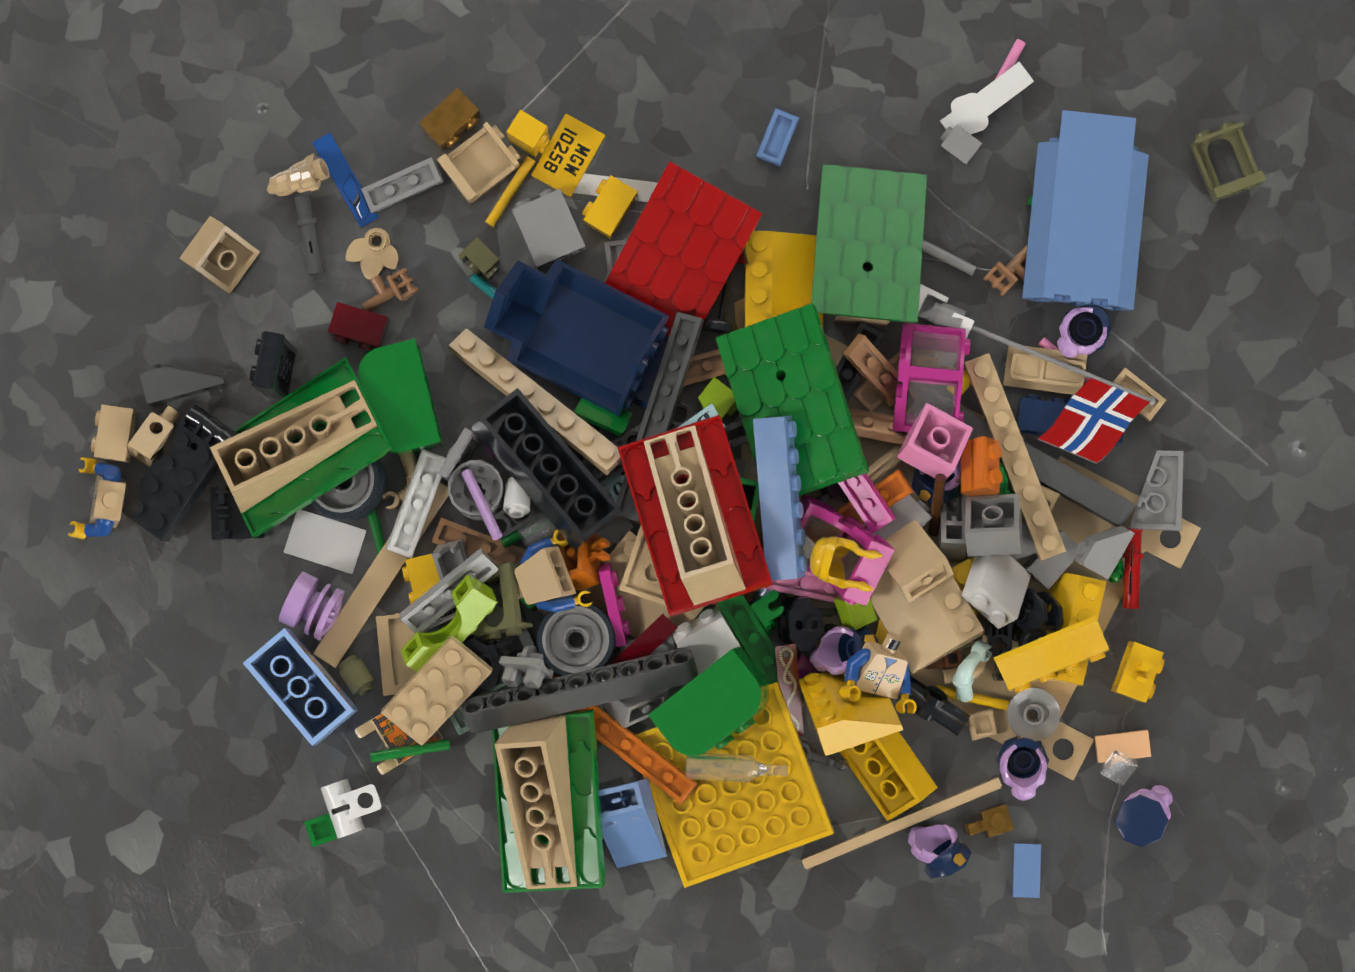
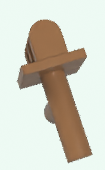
M1027 245L1006 266L999 261L983 278L985 281L988 279L993 284L991 287L993 289L996 287L1001 292V296L1018 280L1013 273L1024 281L1025 268L1022 264L1026 261Z
M403 268L393 275L386 277L391 285L386 288L379 275L370 279L378 294L362 303L364 309L371 311L394 296H397L399 300L407 301L409 297L419 292V289L417 287L414 288L412 284V277L409 278L406 274L408 272L407 268Z

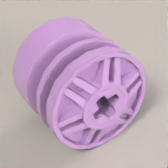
M302 571L284 602L279 615V621L296 629L302 620H305L304 633L307 635L312 632L316 625L313 638L321 641L329 629L332 628L339 615L345 591L337 588L330 598L333 585L327 584L321 592H318L319 579Z

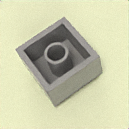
M1020 494L966 496L965 538L967 556L1022 554Z

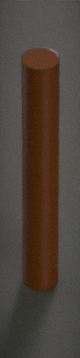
M937 474L935 476L930 514L932 518L930 519L928 533L931 536H937L939 531L946 476L944 474Z

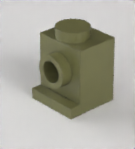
M477 237L458 255L463 263L466 260L469 261L467 266L477 276L481 273L485 278L491 279L500 269L498 267L500 264L499 258Z

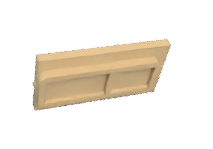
M1008 345L1003 386L1072 395L1083 386L1085 376ZM1026 346L1086 371L1087 355L1077 354L1075 357H1065L1061 354L1060 350Z
M399 613L376 616L383 696L396 695L416 673L415 670L405 665L401 649L415 633L400 620Z

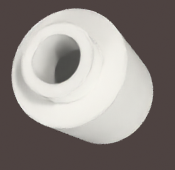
M510 477L504 486L503 510L510 517L521 518L530 512L531 498L515 479Z

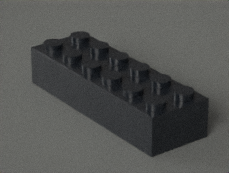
M518 388L480 416L471 428L574 550H577L608 525L622 511Z

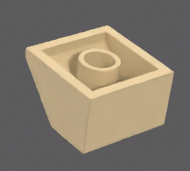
M209 216L179 259L222 290L231 294L260 251L226 225Z

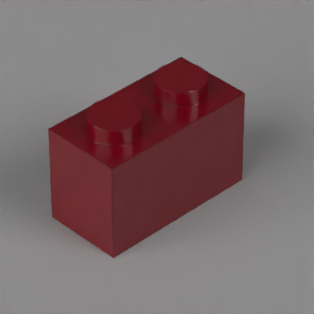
M337 302L328 333L334 336L333 341L348 345L349 341L359 343L358 348L370 352L374 348L382 347L390 319L388 316Z

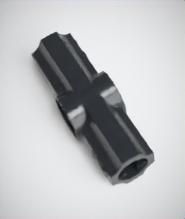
M910 675L911 695H909V699L916 703L915 713L926 721H936L958 736L969 720L970 715L949 702L947 695L941 689L935 686L927 687Z

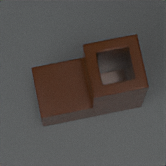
M961 649L955 650L926 666V670L959 666L962 663Z

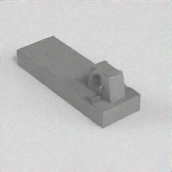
M430 157L362 188V192L371 213H377L439 185L444 180L435 158Z

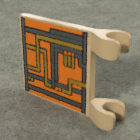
M382 713L355 729L358 738H363L376 730L387 749L418 744ZM439 730L425 743L443 739ZM413 756L386 760L379 764L377 769L381 775H384Z

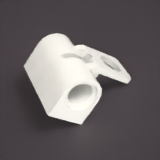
M344 779L320 788L337 838L364 830L365 828L360 816L380 810L382 807L376 787L373 784L351 791L348 779ZM366 792L372 795L373 804L371 807L362 808L358 804L360 794Z

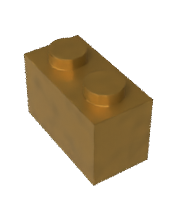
M457 87L419 124L421 129L443 151L446 147L452 148L460 140L459 135L465 129L470 131L480 121L478 119L480 111Z

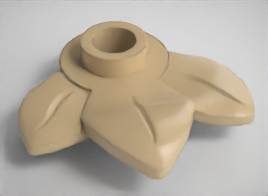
M381 228L370 229L364 238L353 240L346 252V261L360 262L362 272L368 280L379 275L383 267L395 270L399 259L397 250L390 245L388 233ZM375 237L382 239V243L379 246H374L372 243Z

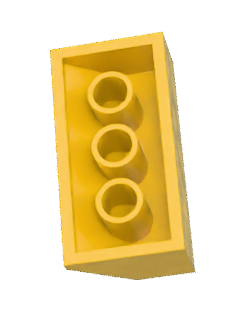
M1063 573L1049 589H1046V592H1050L1063 608L1064 624L1061 629L1096 616L1098 621L1106 581ZM1051 604L1048 606V612L1051 610ZM1089 659L1080 662L1081 667L1069 673H1066L1065 669L1056 672V678L1052 680L1083 686Z
M900 732L839 751L887 822L918 804L938 788Z

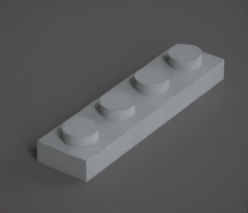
M480 548L399 613L400 620L414 633L424 631L455 606L451 592L467 574L483 583L499 570L498 565Z

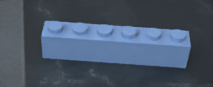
M792 415L753 419L764 556L772 580L805 577V572L808 570V560L803 552L806 535L804 529L801 528V518L803 517L804 510L802 503L799 502L798 492L801 490V478L797 475L796 464L799 462V452L794 444V437L797 434L796 423L792 420Z

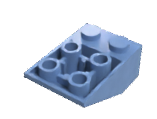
M648 778L600 789L599 799L603 838L616 867L620 868L667 857Z

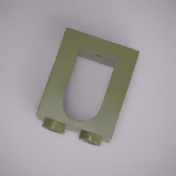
M1230 121L1220 125L1219 131L1210 133V130L1198 133L1195 135L1196 139L1190 144L1212 203L1261 185L1266 180L1263 171L1258 172L1242 132L1243 122L1235 124L1234 121ZM1219 138L1225 139L1231 144L1244 175L1243 178L1222 186L1208 155L1209 144L1211 141Z
M505 563L498 565L499 570L483 582L485 585L500 582L504 615L501 623L496 627L490 626L486 621V617H484L478 624L474 636L486 637V641H495L502 639L501 635L507 634V636L523 634V629L533 627L532 623L521 622L517 580L514 574L515 569L521 564Z

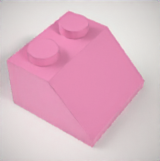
M926 403L907 433L897 458L933 478L937 474H944L947 479L955 471L973 428Z

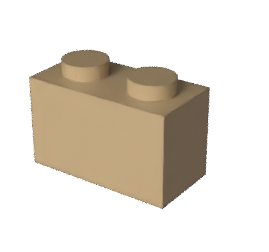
M101 405V411L97 410L95 416V426H98L97 437L93 436L91 442V452H94L95 458L130 463L131 455L127 444L134 436L138 411L131 408Z

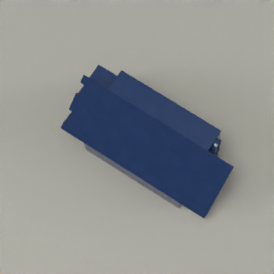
M556 259L547 274L517 260L495 291L484 328L512 341L506 360L620 416L623 409H629L632 403L645 409L647 408L669 339L667 334L670 328L666 324L670 316Z

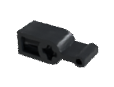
M985 618L986 643L992 646L993 643H997L998 638L1000 643H1005V649H1000V654L993 647L988 650L993 653L992 657L1011 651L1012 622L999 628L998 634V628ZM995 662V671L992 677L994 681H1004Z

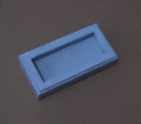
M775 108L756 158L780 167L800 117Z
M1014 843L1012 897L1040 898L1041 844Z

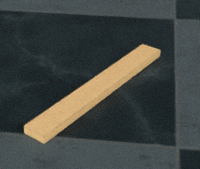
M441 482L439 483L418 542L449 496L448 487ZM389 539L337 616L334 625L329 629L313 653L334 668L338 666L403 567L405 560L408 559L406 556L386 549Z
M994 777L803 857L800 860L805 869L812 868L1000 789L1002 784L999 777Z

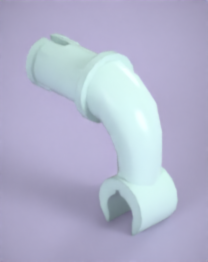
M982 640L975 642L971 653L958 666L952 679L953 684L956 686V697L958 700L961 699L962 702H968L973 698L972 684L974 683V677L972 674L980 661L987 662L993 654L988 651L992 646Z

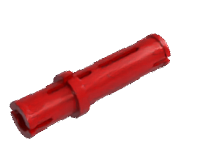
M1127 528L1135 534L1122 555V558H1125L1122 608L1139 609L1141 559L1144 557V553H1141L1143 529Z

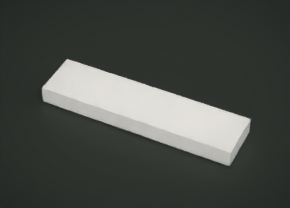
M422 449L387 543V550L409 558L413 557L442 478L438 472L446 460L445 457Z

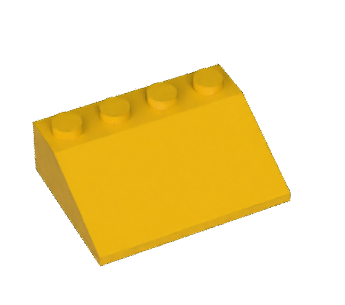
M753 231L745 246L748 264H744V327L811 304L816 247L815 235ZM818 314L823 328V314Z
M1093 616L994 657V660L1008 690L1012 691L1015 689L1017 694L1030 689L1031 682L1040 679L1041 683L1056 678L1055 673L1065 669L1066 673L1080 668V662L1090 659L1091 663L1103 659L1106 657L1105 652L1109 651L1097 618Z
M830 672L810 673L804 678L799 679V685L825 756L902 731L903 727L890 698L861 691V697L858 701L842 698L839 691L842 686L847 685L844 681L845 673L839 675H832Z

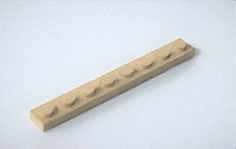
M467 328L448 345L451 353L506 396L518 388L559 437L604 474L608 475L621 462L616 445Z
M988 353L964 362V367L992 439L999 441L1002 456L1000 460L1007 473L1014 494H1020L1021 514L1039 560L1043 561L1066 552L990 354Z

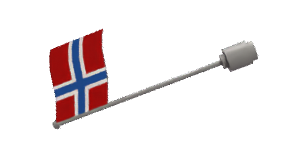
M936 302L928 321L934 323L933 326L960 328L963 319L952 317V315L957 313L965 316L966 311L945 302L942 304ZM973 325L971 328L972 331L1090 378L1071 397L1055 423L1037 440L1097 464L1114 448L1130 422L1148 404L1153 406L1156 403L1154 396L1150 398Z

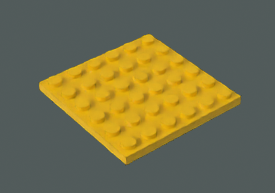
M779 682L768 685L769 698L764 709L753 718L756 723L740 734L737 731L732 735L735 739L720 750H717L715 747L701 755L688 756L676 751L657 727L636 734L698 782L683 804H680L649 780L656 812L684 888L835 833Z

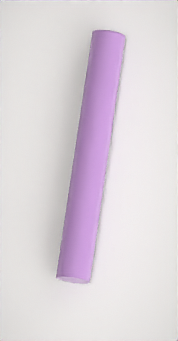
M464 470L462 476L492 539H500L502 533L472 470Z

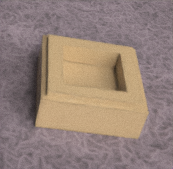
M993 709L969 714L970 718L967 723L972 741L998 735Z

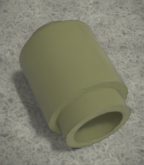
M352 655L338 664L339 674L352 694L358 693L361 696L373 688L371 684L375 679L362 659Z

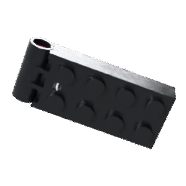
M264 331L261 335L262 339H257L255 355H258L256 366L252 365L249 381H252V386L265 397L281 400L289 393L297 349L285 338V335Z
M194 405L187 412L185 419L180 421L122 507V513L159 540L169 542L219 468L210 447L238 434L198 405Z

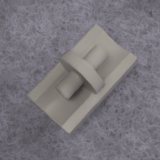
M534 645L525 646L522 652H518L517 657L501 656L499 664L504 668L502 681L509 687H517L521 677H524L523 683L527 687L539 689L543 679H552L554 673L552 669L546 668L543 654L538 653V649Z

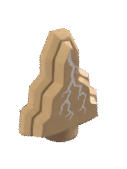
M311 154L304 160L293 164L289 169L270 177L267 191L269 194H276L280 197L294 192L302 193L309 190H317L322 180L330 177L328 166L323 158Z

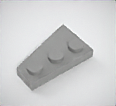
M1156 451L1128 528L1182 531L1184 451Z

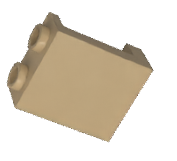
M488 122L484 123L481 130L448 155L444 153L437 159L440 167L470 205L520 167L517 161L520 156L512 145L507 148L501 140L504 138L502 132L496 125L491 127Z
M916 520L885 539L895 549L885 570L899 586L908 603L954 575L947 558Z

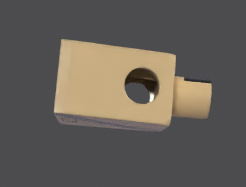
M168 405L165 406L159 416L151 412L127 444L130 455L150 467L174 432L175 427L173 423L179 416V412ZM157 430L162 431L158 434H154V432Z

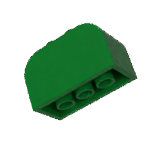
M416 339L379 347L368 352L359 365L358 378L360 386L392 450L389 453L399 456L409 453H420L422 449L428 451L444 447L420 346Z
M740 646L727 652L648 716L676 751L688 756H697L715 747L717 750L724 748L735 739L732 735L737 731L740 734L755 724L756 721L753 718L766 706L769 698V688L764 676Z

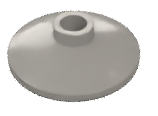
M1030 688L1017 693L1011 699L1007 709V719L1009 726L1017 736L1040 741L1048 738L1057 729L1060 722V708L1056 699L1049 692L1040 688ZM1029 710L1036 711L1037 717L1034 720L1028 718Z

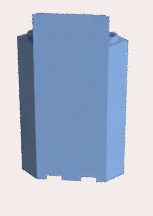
M1062 110L1059 138H1049V142L1038 143L1022 298L1038 303L1061 302L1075 307L1097 305L1112 311L1134 310L1149 158L1148 154L1140 152L1139 148L1134 146L1136 118Z

